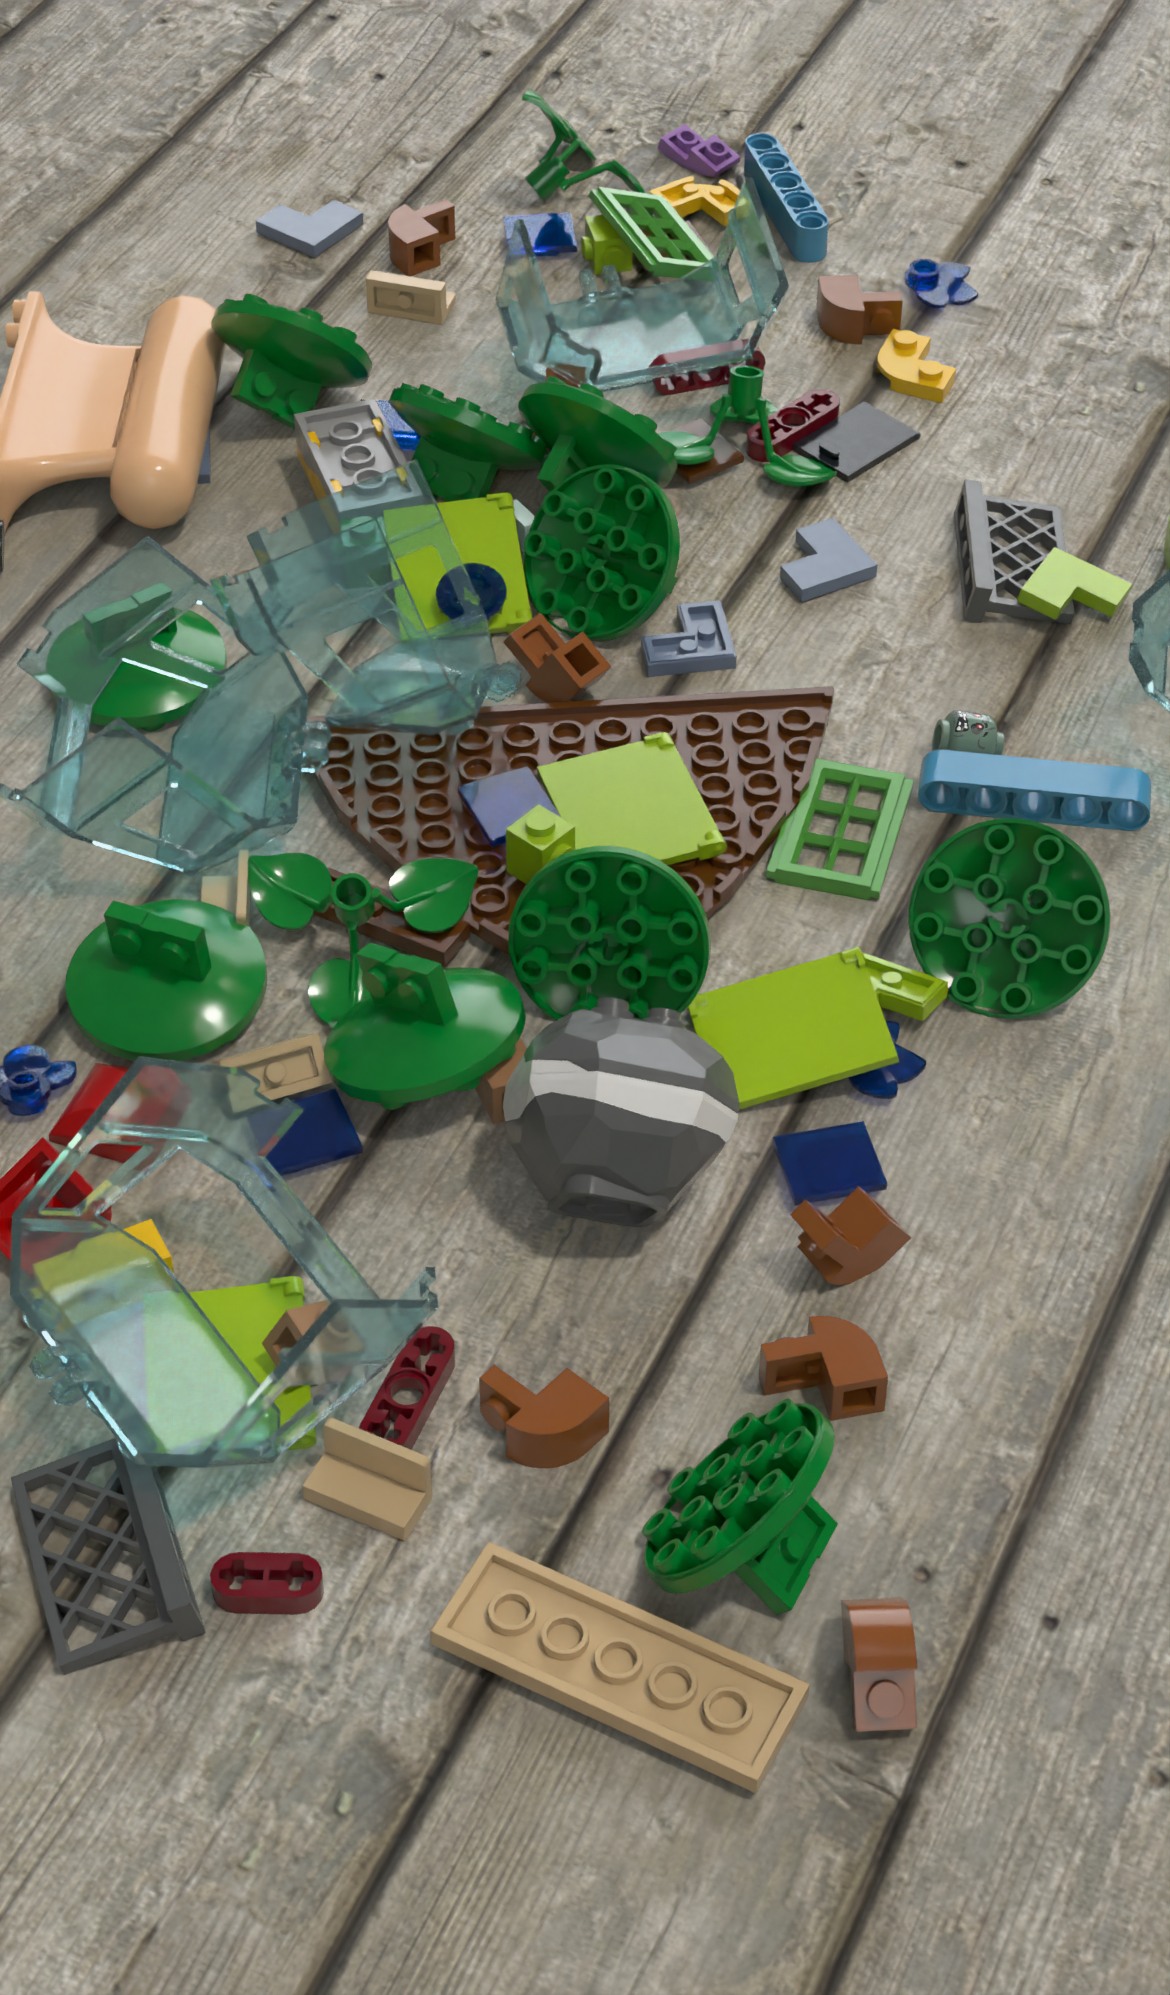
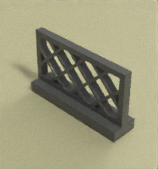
M965 479L954 511L964 621L982 623L986 611L1071 624L1075 615L1073 599L1056 620L1017 601L1020 590L1023 587L1017 582L1022 579L1028 581L1049 554H1045L1035 547L1034 544L1040 542L1050 550L1056 547L1066 552L1060 507L983 495L981 482ZM988 511L1001 513L1006 519L1000 521ZM1031 518L1047 520L1049 525L1042 528ZM1019 526L1029 535L1023 538L1011 528ZM998 535L1010 545L1002 547L992 538ZM1021 552L1031 559L1032 562L1025 564L1014 555ZM1002 562L1013 572L1007 575L995 565ZM1005 589L1017 599L997 597V593Z
M136 1417L114 1425L117 1434L116 1438L11 1477L59 1668L64 1675L177 1631L183 1642L206 1633L156 1462L153 1458L149 1442ZM114 1459L116 1470L104 1488L84 1481L93 1467ZM50 1483L63 1486L49 1509L32 1503L29 1491ZM121 1487L123 1489L124 1495L118 1493ZM77 1492L97 1499L83 1521L63 1514ZM110 1504L126 1509L130 1513L117 1534L97 1527ZM36 1518L42 1520L39 1525H37ZM56 1525L76 1532L62 1555L43 1548V1544ZM134 1533L136 1534L137 1541L131 1539ZM89 1538L110 1545L96 1568L75 1561ZM123 1551L141 1556L143 1559L131 1581L109 1574ZM48 1564L54 1566L51 1572L49 1571ZM67 1572L88 1579L74 1603L59 1598L55 1594ZM147 1580H149L151 1589L144 1587ZM102 1585L123 1592L109 1616L88 1609ZM136 1598L156 1605L158 1618L137 1626L122 1622ZM60 1611L66 1613V1616L63 1619V1621ZM80 1619L102 1627L91 1644L70 1651L68 1639Z

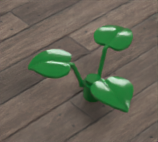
M532 89L524 92L522 100L538 106L551 122L555 133V140L545 156L538 161L540 164L525 177V180L544 201L559 187L566 191L571 185L604 171H610L620 177L633 192L646 193L635 176L615 159L566 180L565 177L570 172L563 162L577 148L585 152L593 162L597 158L589 145L578 136L574 127L551 108L538 93ZM562 141L570 144L558 158L556 155L553 157Z
M735 366L730 369L728 394H723L722 398L710 406V414L715 417V420L707 436L700 438L694 434L681 431L658 433L663 439L671 442L676 447L674 455L677 464H697L714 457L715 450L710 445L713 444L723 420H739L753 424L760 422L766 457L770 462L765 464L763 469L764 474L768 478L784 485L807 486L818 484L837 476V471H833L812 459L793 454L779 457L774 453L767 417L778 411V409L761 396L764 372L752 366Z
M309 854L251 855L248 859V883L253 901L260 914L270 924L285 930L303 929L312 920L314 910L324 913L333 904L337 918L347 925L350 961L342 958H333L325 961L312 973L308 985V996L314 1012L331 1029L350 1008L370 995V992L363 983V972L356 953L359 952L358 926L365 924L371 919L375 910L374 903L378 902L392 912L404 910L405 920L414 930L431 934L441 933L451 929L461 921L469 907L478 878V867L465 861L450 858L415 860L400 867L391 877L389 882L390 892L395 900H397V902H394L382 895L379 888L371 889L369 881L356 873L344 874L332 885L328 867L321 860Z

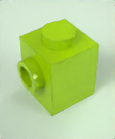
M604 215L585 216V236L581 237V252L583 260H589L594 274L632 271L633 251Z
M539 804L506 828L507 872L526 884L548 862L575 850V826Z

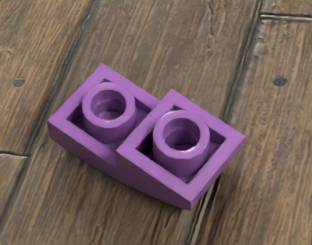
M686 124L661 137L657 148L677 164L696 173L715 177L736 165L741 158L716 135L704 140Z

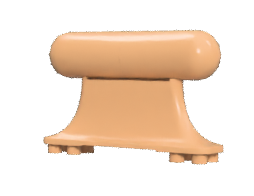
M29 292L26 300L13 301L12 314L14 323L6 324L5 335L8 348L15 349L0 397V520H4V536L15 511L33 494L62 482L86 478L110 477V496L121 516L136 526L150 529L174 525L186 514L195 498L226 344L216 335L211 327V321L215 312L213 306L202 298L186 295L166 299L154 310L149 318L142 346H117L86 342L63 332L49 317L42 292Z

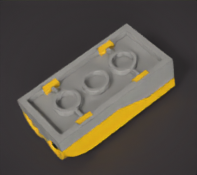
M375 398L294 414L297 456L337 537H342L340 519L355 518L363 515L370 517L384 516L383 509L424 505V494Z

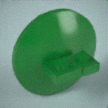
M245 294L243 300L225 299L215 309L211 321V327L216 335L243 359L230 396L256 410L268 413L272 416L271 418L294 430V414L312 411L320 388H349L365 384L372 369V361L367 352L355 342L357 335L353 331L343 327L333 328L323 323V316L314 310L300 308L296 312L284 307L268 304L263 298L252 294Z
M548 376L545 382L529 385L525 389L518 402V409L527 426L551 451L537 477L549 492L553 491L554 488L572 474L588 467L604 464L620 465L633 469L652 479L660 488L667 486L671 482L677 470V461L674 455L676 447L655 432L657 424L649 417L642 414L633 415L622 407L603 398L604 394L598 388L587 383H581L579 388L566 384L556 377Z
M402 383L401 387L393 389L388 403L409 427L421 436L409 466L423 494L435 499L439 497L446 502L487 497L498 469H540L549 456L547 446L538 436L532 435L533 431L514 422H509L508 426L496 422V417L481 411L479 405L466 399L457 397L454 402L445 398L444 393L430 386L420 384L418 389L406 383Z
M612 464L596 465L580 470L566 478L544 497L543 503L536 513L529 533L524 540V574L530 598L539 614L541 613L551 625L573 638L578 634L559 627L549 616L564 619L567 621L570 630L579 634L584 632L590 641L604 642L614 640L631 633L645 623L661 605L667 593H672L678 581L675 573L679 560L680 534L671 502L652 479L628 467Z
M164 579L132 591V594L120 599H113L83 611V616L65 627L51 643L45 659V673L49 690L57 703L66 711L76 716L79 722L115 728H141L145 731H156L167 722L203 710L205 703L220 688L227 671L226 649L223 638L207 619L191 610L174 605L173 589Z
M1002 818L980 822L959 831L943 842L926 861L916 879L910 898L908 916L909 934L917 961L925 974L948 982L947 998L971 1012L1004 1019L1038 1015L1063 1004L1085 986L1099 966L1108 943L1111 923L1107 889L1100 872L1088 854L1062 832L1042 823L1018 818ZM974 1006L990 1008L996 1011H1000L1002 1013L990 1012L976 1008Z
M585 847L565 853L548 862L537 871L522 890L515 904L509 925V953L515 974L530 999L555 1021L571 1012L580 1009L591 1010L597 1007V1000L600 998H616L628 1002V1011L633 1013V1018L636 1019L648 1018V1011L653 1008L671 1009L681 1014L699 992L710 960L711 937L709 924L704 909L692 888L678 873L660 860L625 847Z
M182 899L160 900L137 906L113 900L104 913L105 921L97 926L76 949L66 974V998L72 1018L82 1034L103 1051L137 1062L161 1061L168 1063L187 1060L208 1053L225 1043L235 1040L257 1013L264 999L267 987V967L261 943L248 925L236 923V915L221 907L205 902Z
M369 943L357 952L356 956L363 972V983L370 992V995L355 1004L338 1020L332 1028L324 1048V1060L334 1084L349 1097L380 1103L384 1109H397L408 1102L429 1099L453 1090L458 1092L469 1091L477 1087L482 1080V1075L490 1071L501 1061L507 1060L515 1054V1045L520 1039L525 1026V1008L518 989L511 981L500 974L478 968L458 967L443 969L441 963L414 955H404L398 953L397 950Z
M788 1398L780 1401L769 1412L759 1417H756L751 1412L740 1417L729 1429L727 1439L712 1450L694 1469L692 1467L683 1469L669 1483L667 1492L671 1497L663 1509L651 1516L642 1529V1534L647 1538L644 1550L645 1571L663 1591L673 1594L695 1591L735 1572L776 1615L793 1609L810 1577L809 1572L815 1560L821 1557L838 1523L811 1496L832 1454L835 1439L833 1426L815 1406L806 1403L794 1404ZM676 1502L684 1508L678 1520L669 1511Z

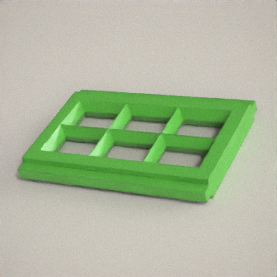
M598 187V190H590L588 197L645 268L654 276L712 283L726 280L728 276L726 270L662 195ZM624 209L630 210L632 214H627ZM648 212L653 213L656 216V218L651 217ZM641 230L647 231L650 236H645ZM665 233L670 234L674 239H669ZM659 252H664L668 258L662 257ZM683 255H688L692 261H688Z
M817 758L808 789L780 829L766 870V878L775 879V883L868 901L870 897L879 899L912 793L914 779L905 778V774ZM824 782L850 786L844 804L819 800ZM859 788L884 793L879 810L853 806ZM814 813L840 817L833 837L808 832ZM849 819L874 824L868 843L843 839ZM803 845L829 850L823 869L797 864ZM838 852L864 856L858 876L832 871Z

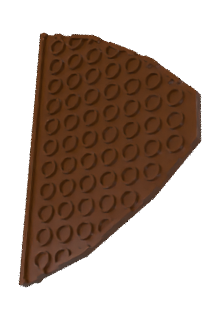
M833 686L291 717L290 726L291 736L299 749L300 757L306 761L339 822L394 872L409 862L426 858L457 859L478 867V878L470 904L461 920L469 922L471 933L510 955L508 943L510 920L515 904L526 883L507 872L506 828L538 804L556 814L537 774L538 766L643 741L645 736L661 732L668 733L727 845L726 851L719 856L704 860L694 858L667 865L678 873L692 888L704 909L706 917L709 918L733 897L778 836L781 827L808 789L833 706L834 688Z

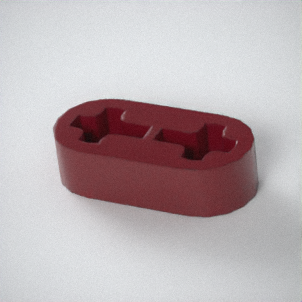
M272 1552L229 1553L219 1558L210 1572L213 1599L218 1607L226 1612L236 1614H304L315 1609L322 1601L324 1595L321 1566L316 1559L306 1554ZM235 1577H246V1580L241 1584V1589H230V1585L233 1584ZM293 1578H304L300 1590H289V1586L293 1583Z

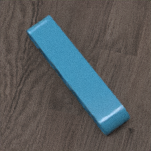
M755 133L748 136L745 140L744 173L749 175L755 190L760 196V203L797 260L806 263H815L823 260L827 255L829 219L775 136L767 133Z
M935 750L923 757L918 799L923 807L940 813L1001 819L1018 818L1042 823L1133 831L1144 827L1150 819L1151 779L1142 770L1129 767L953 750Z

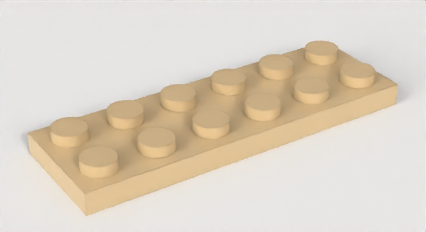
M489 1541L430 1631L432 1645L756 1794L809 1697V1683Z

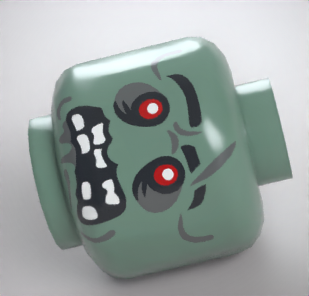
M953 710L945 719H939L935 725L932 751L953 750L1002 755L1004 735L997 732L995 720L987 714Z

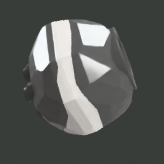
M600 998L597 1000V1007L591 1010L580 1009L567 1014L547 1025L531 1041L505 1086L503 1110L508 1141L538 1190L548 1201V1210L565 1216L614 1225L647 1227L668 1214L669 1209L712 1164L731 1138L738 1121L739 1099L734 1074L721 1054L700 1036L684 1029L685 1026L680 1021L679 1012L666 1008H653L648 1011V1018L636 1019L633 1018V1013L628 1011V1002L616 998Z

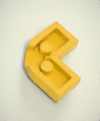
M691 176L649 191V194L662 195L682 218L702 209L720 224L726 226L735 224L739 220L752 216L755 213V201L723 179L719 181L718 186L694 184V177Z
M893 329L878 353L877 372H881L886 378L891 380L890 389L896 392L942 403L955 382L956 368L942 365L933 360L925 361L930 351V337L917 335L909 330L900 331Z

